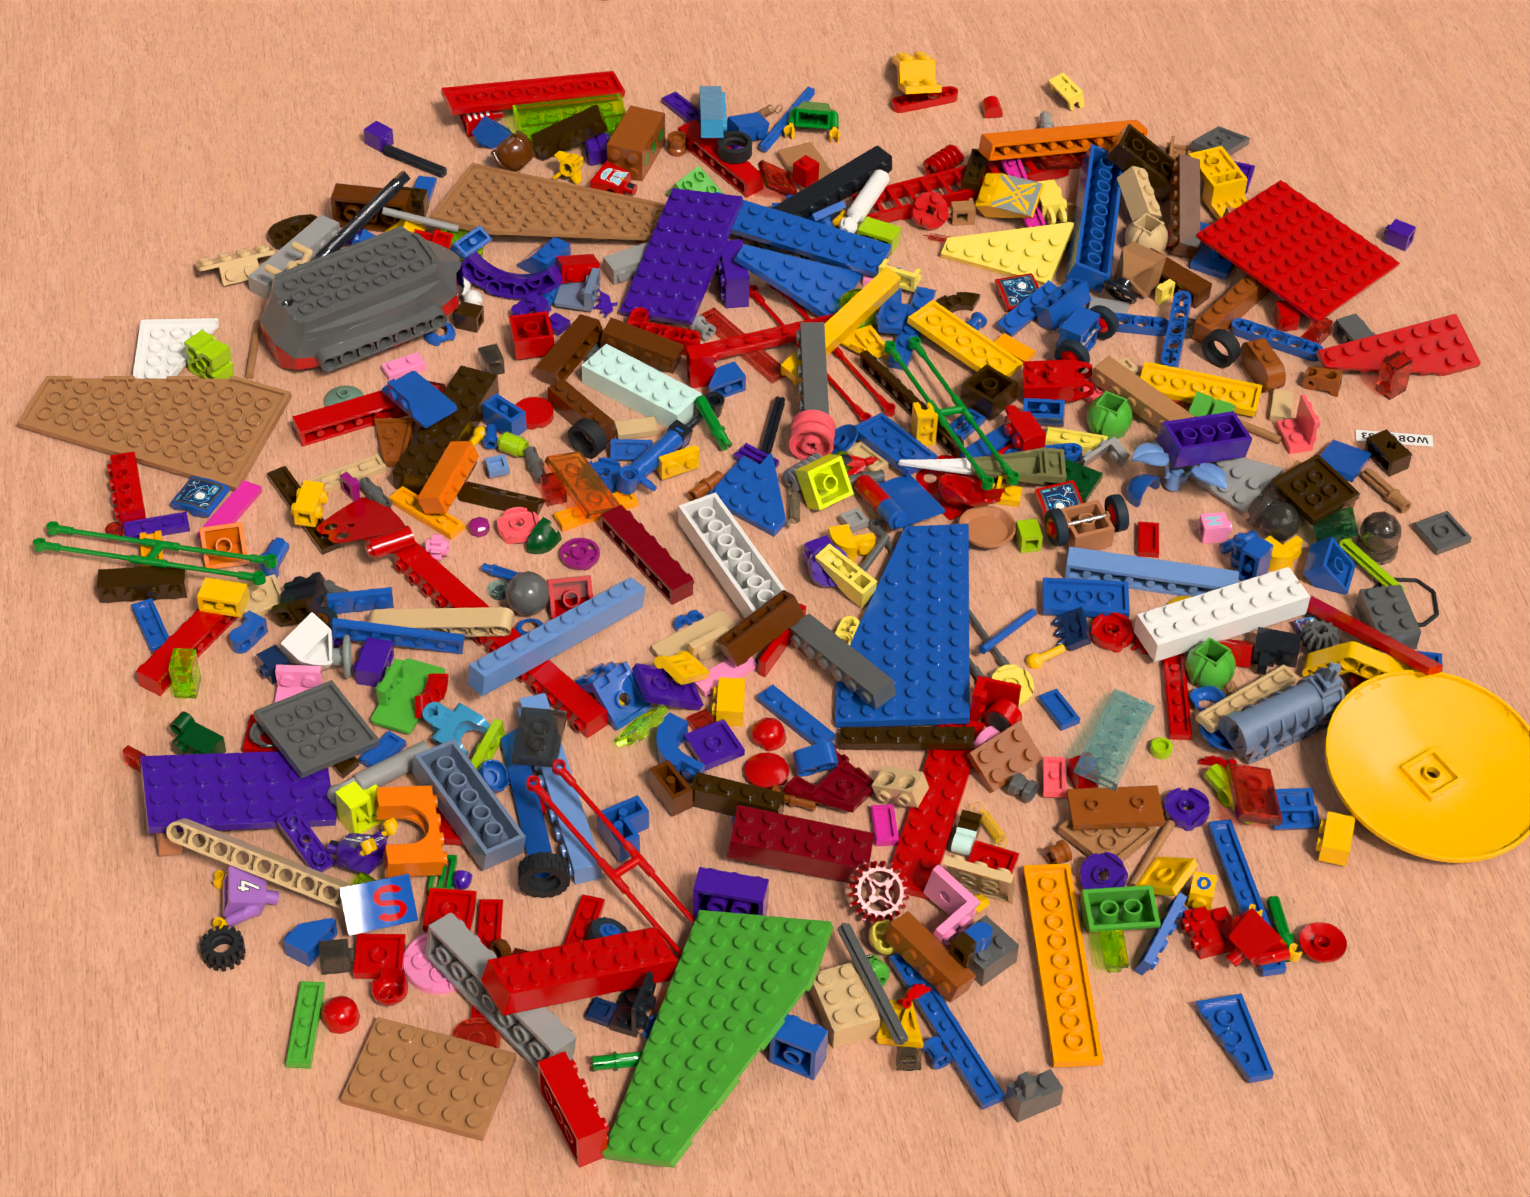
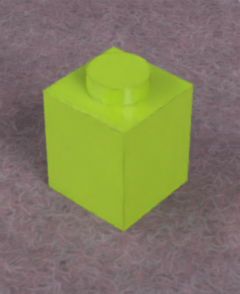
M1037 518L1016 521L1015 538L1020 553L1041 551L1043 535Z

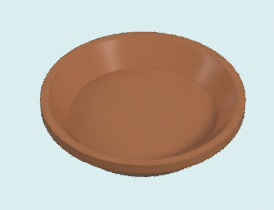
M985 505L970 508L962 514L959 520V524H969V542L982 548H995L1005 545L1013 539L1016 533V523L1013 517L1005 510L995 506Z

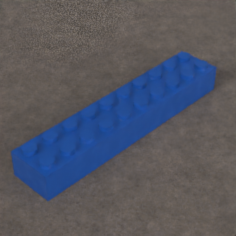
M1091 144L1081 164L1073 221L1074 228L1071 235L1065 279L1069 280L1071 277L1086 280L1089 290L1101 293L1104 288L1103 281L1109 280L1111 276L1121 196L1117 177L1123 174V170L1106 157L1108 150Z

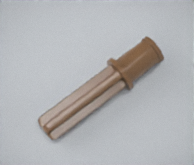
M1371 468L1364 470L1362 477L1384 495L1388 503H1393L1402 513L1407 512L1411 508L1412 503L1400 494L1399 489H1394Z

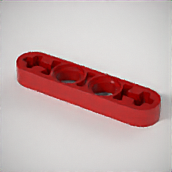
M954 86L942 87V92L897 96L892 99L891 108L896 113H905L954 103L958 99V89Z

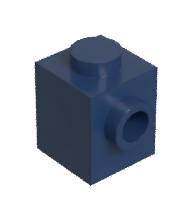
M276 644L256 654L260 675L264 679L267 678L272 685L277 683L276 665H290L288 658Z

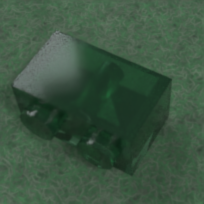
M1353 507L1340 509L1313 525L1316 542L1331 536L1335 541L1359 536Z

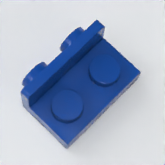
M890 298L879 307V312L875 314V324H878V332L901 335L909 313V304L890 302Z

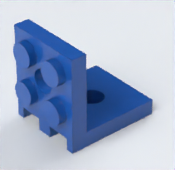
M611 661L605 665L600 663L592 668L593 672L589 675L583 674L575 679L576 684L584 691L594 693L599 704L607 710V718L614 730L621 729L652 708L649 702H645L627 661L619 663ZM620 694L626 696L627 701L624 706L619 703Z

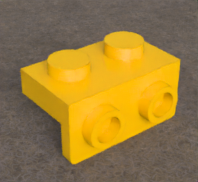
M697 445L658 457L659 467L656 471L663 480L699 468V448Z

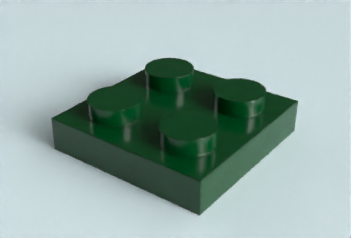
M1065 459V482L1074 480L1083 503H1086L1102 480L1103 473ZM1049 482L1048 486L1054 485V484H1059V483Z

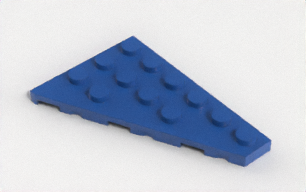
M746 244L743 245L734 259L735 262L819 317L837 313L845 305L863 274L852 270Z

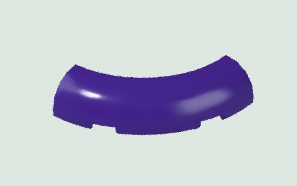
M477 251L465 259L458 270L470 283L485 289L487 293L511 299H523L533 292L543 295L561 285L563 281L560 270L555 263L536 273L516 274L506 272L491 265Z

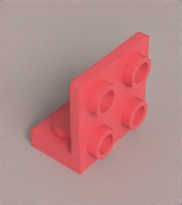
M1301 395L1296 418L1278 420L1276 428L1280 436H1282L1289 454L1313 450L1320 420L1318 415H1315L1312 403L1308 401L1306 395Z

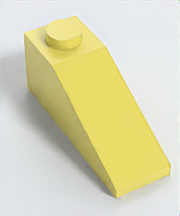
M830 543L815 556V560L841 591L859 607L862 608L871 600L877 588V581Z

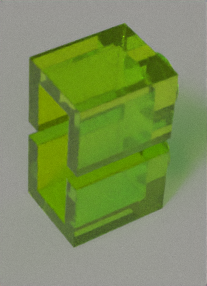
M174 648L169 665L174 697L197 699L201 683V673L196 649Z

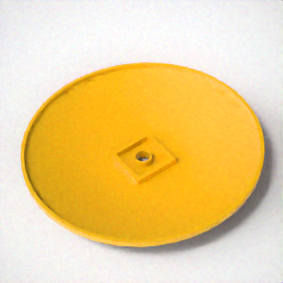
M1416 669L1388 672L1375 676L1355 687L1339 703L1326 731L1325 759L1331 782L1344 805L1364 827L1377 837L1402 851L1418 857L1448 863H1469L1503 855L1516 848L1530 836V726L1500 697L1472 681L1443 672L1425 675ZM1427 772H1433L1437 778L1429 777Z

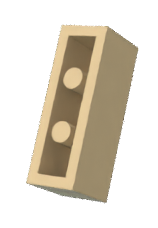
M1132 166L1117 177L1132 222L1136 218L1142 217L1145 213L1157 219L1162 217L1160 206L1156 201L1154 190L1150 185L1148 173L1145 169Z

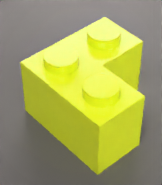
M353 781L335 792L339 821L350 833L363 834L384 821L376 820L374 797L376 787H378L376 784L363 790Z

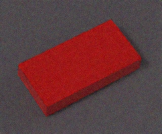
M1138 521V557L1159 558V523Z

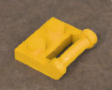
M686 650L671 656L660 655L654 660L656 668L664 669L672 676L676 683L681 685L705 680L711 673Z

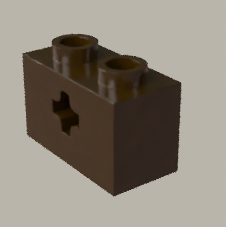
M1387 429L1367 437L1364 451L1372 453L1370 458L1389 477L1409 468L1412 453Z

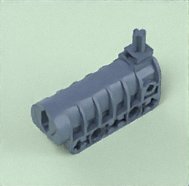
M1333 661L1329 664L1328 668L1321 667L1317 669L1313 675L1305 676L1296 685H1288L1282 692L1276 691L1271 693L1269 698L1257 700L1255 705L1248 704L1243 707L1242 711H1233L1221 717L1218 725L1219 730L1240 758L1244 757L1249 764H1252L1327 728L1337 706L1345 699L1344 689L1340 686L1343 683L1339 676L1341 664H1335Z

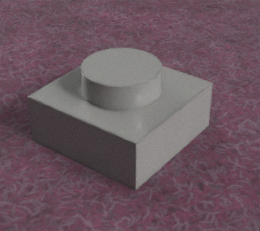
M858 507L840 514V521L843 525L849 524L852 533L868 527L869 520Z

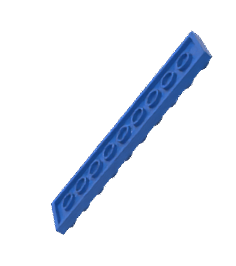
M746 200L742 204L731 231L732 234L871 277L878 275L880 264H882L885 258H888L892 250V245Z

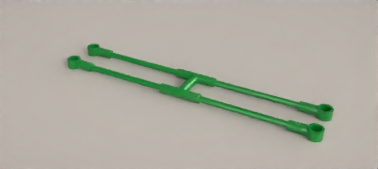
M916 336L910 337L908 346L910 349L915 350L927 363L951 396V400L955 404L953 407L939 409L934 401L930 400L902 361L901 355L896 350V343L886 341L884 352L890 354L895 362H898L926 401V405L928 402L932 404L935 413L938 414V422L947 430L975 469V474L981 480V488L991 490L994 479L987 476L983 469L977 465L949 426L945 416L961 413L1001 465L1000 468L1007 476V483L1017 485L1020 474L1013 471L995 450L974 421V417L958 395H955L930 361L926 351L921 346V339Z
M56 521L46 524L47 534H77L142 544V546L153 547L147 557L139 555L128 556L62 546L59 543L46 542L44 538L33 540V547L36 552L45 550L73 552L125 560L130 563L147 566L171 567L237 577L240 580L252 581L255 585L266 583L263 571H256L254 573L233 572L168 562L165 559H158L157 556L163 549L172 551L183 550L249 560L252 563L264 564L266 568H274L278 564L275 554H267L265 556L245 555L180 545V543L163 540L139 539L85 531L59 525Z

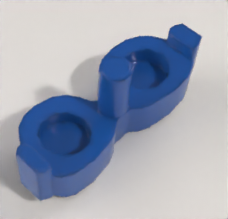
M692 610L686 616L683 614L679 615L675 619L673 627L678 631L679 628L687 623L690 626L693 624L692 622H697L705 617L698 610Z

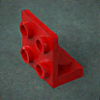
M978 676L972 695L970 720L979 722L980 717L984 718L985 710L989 709L1000 698L1013 702L1019 708L1022 686L1012 682Z

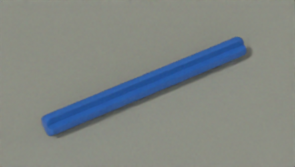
M808 86L760 142V151L765 153L771 148L784 132L791 109L799 106L803 101H810L815 95L814 88Z

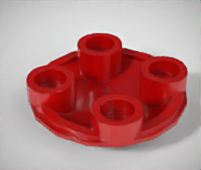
M770 752L756 754L746 762L744 767L745 776L754 786L773 788L774 785H785L788 781L789 765L778 754Z

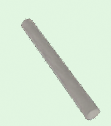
M383 207L382 215L458 232L459 225L386 207Z

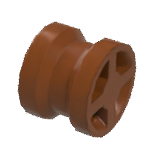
M1059 840L1054 846L1048 845L1044 848V855L1049 864L1067 863L1072 860L1071 849L1064 840Z

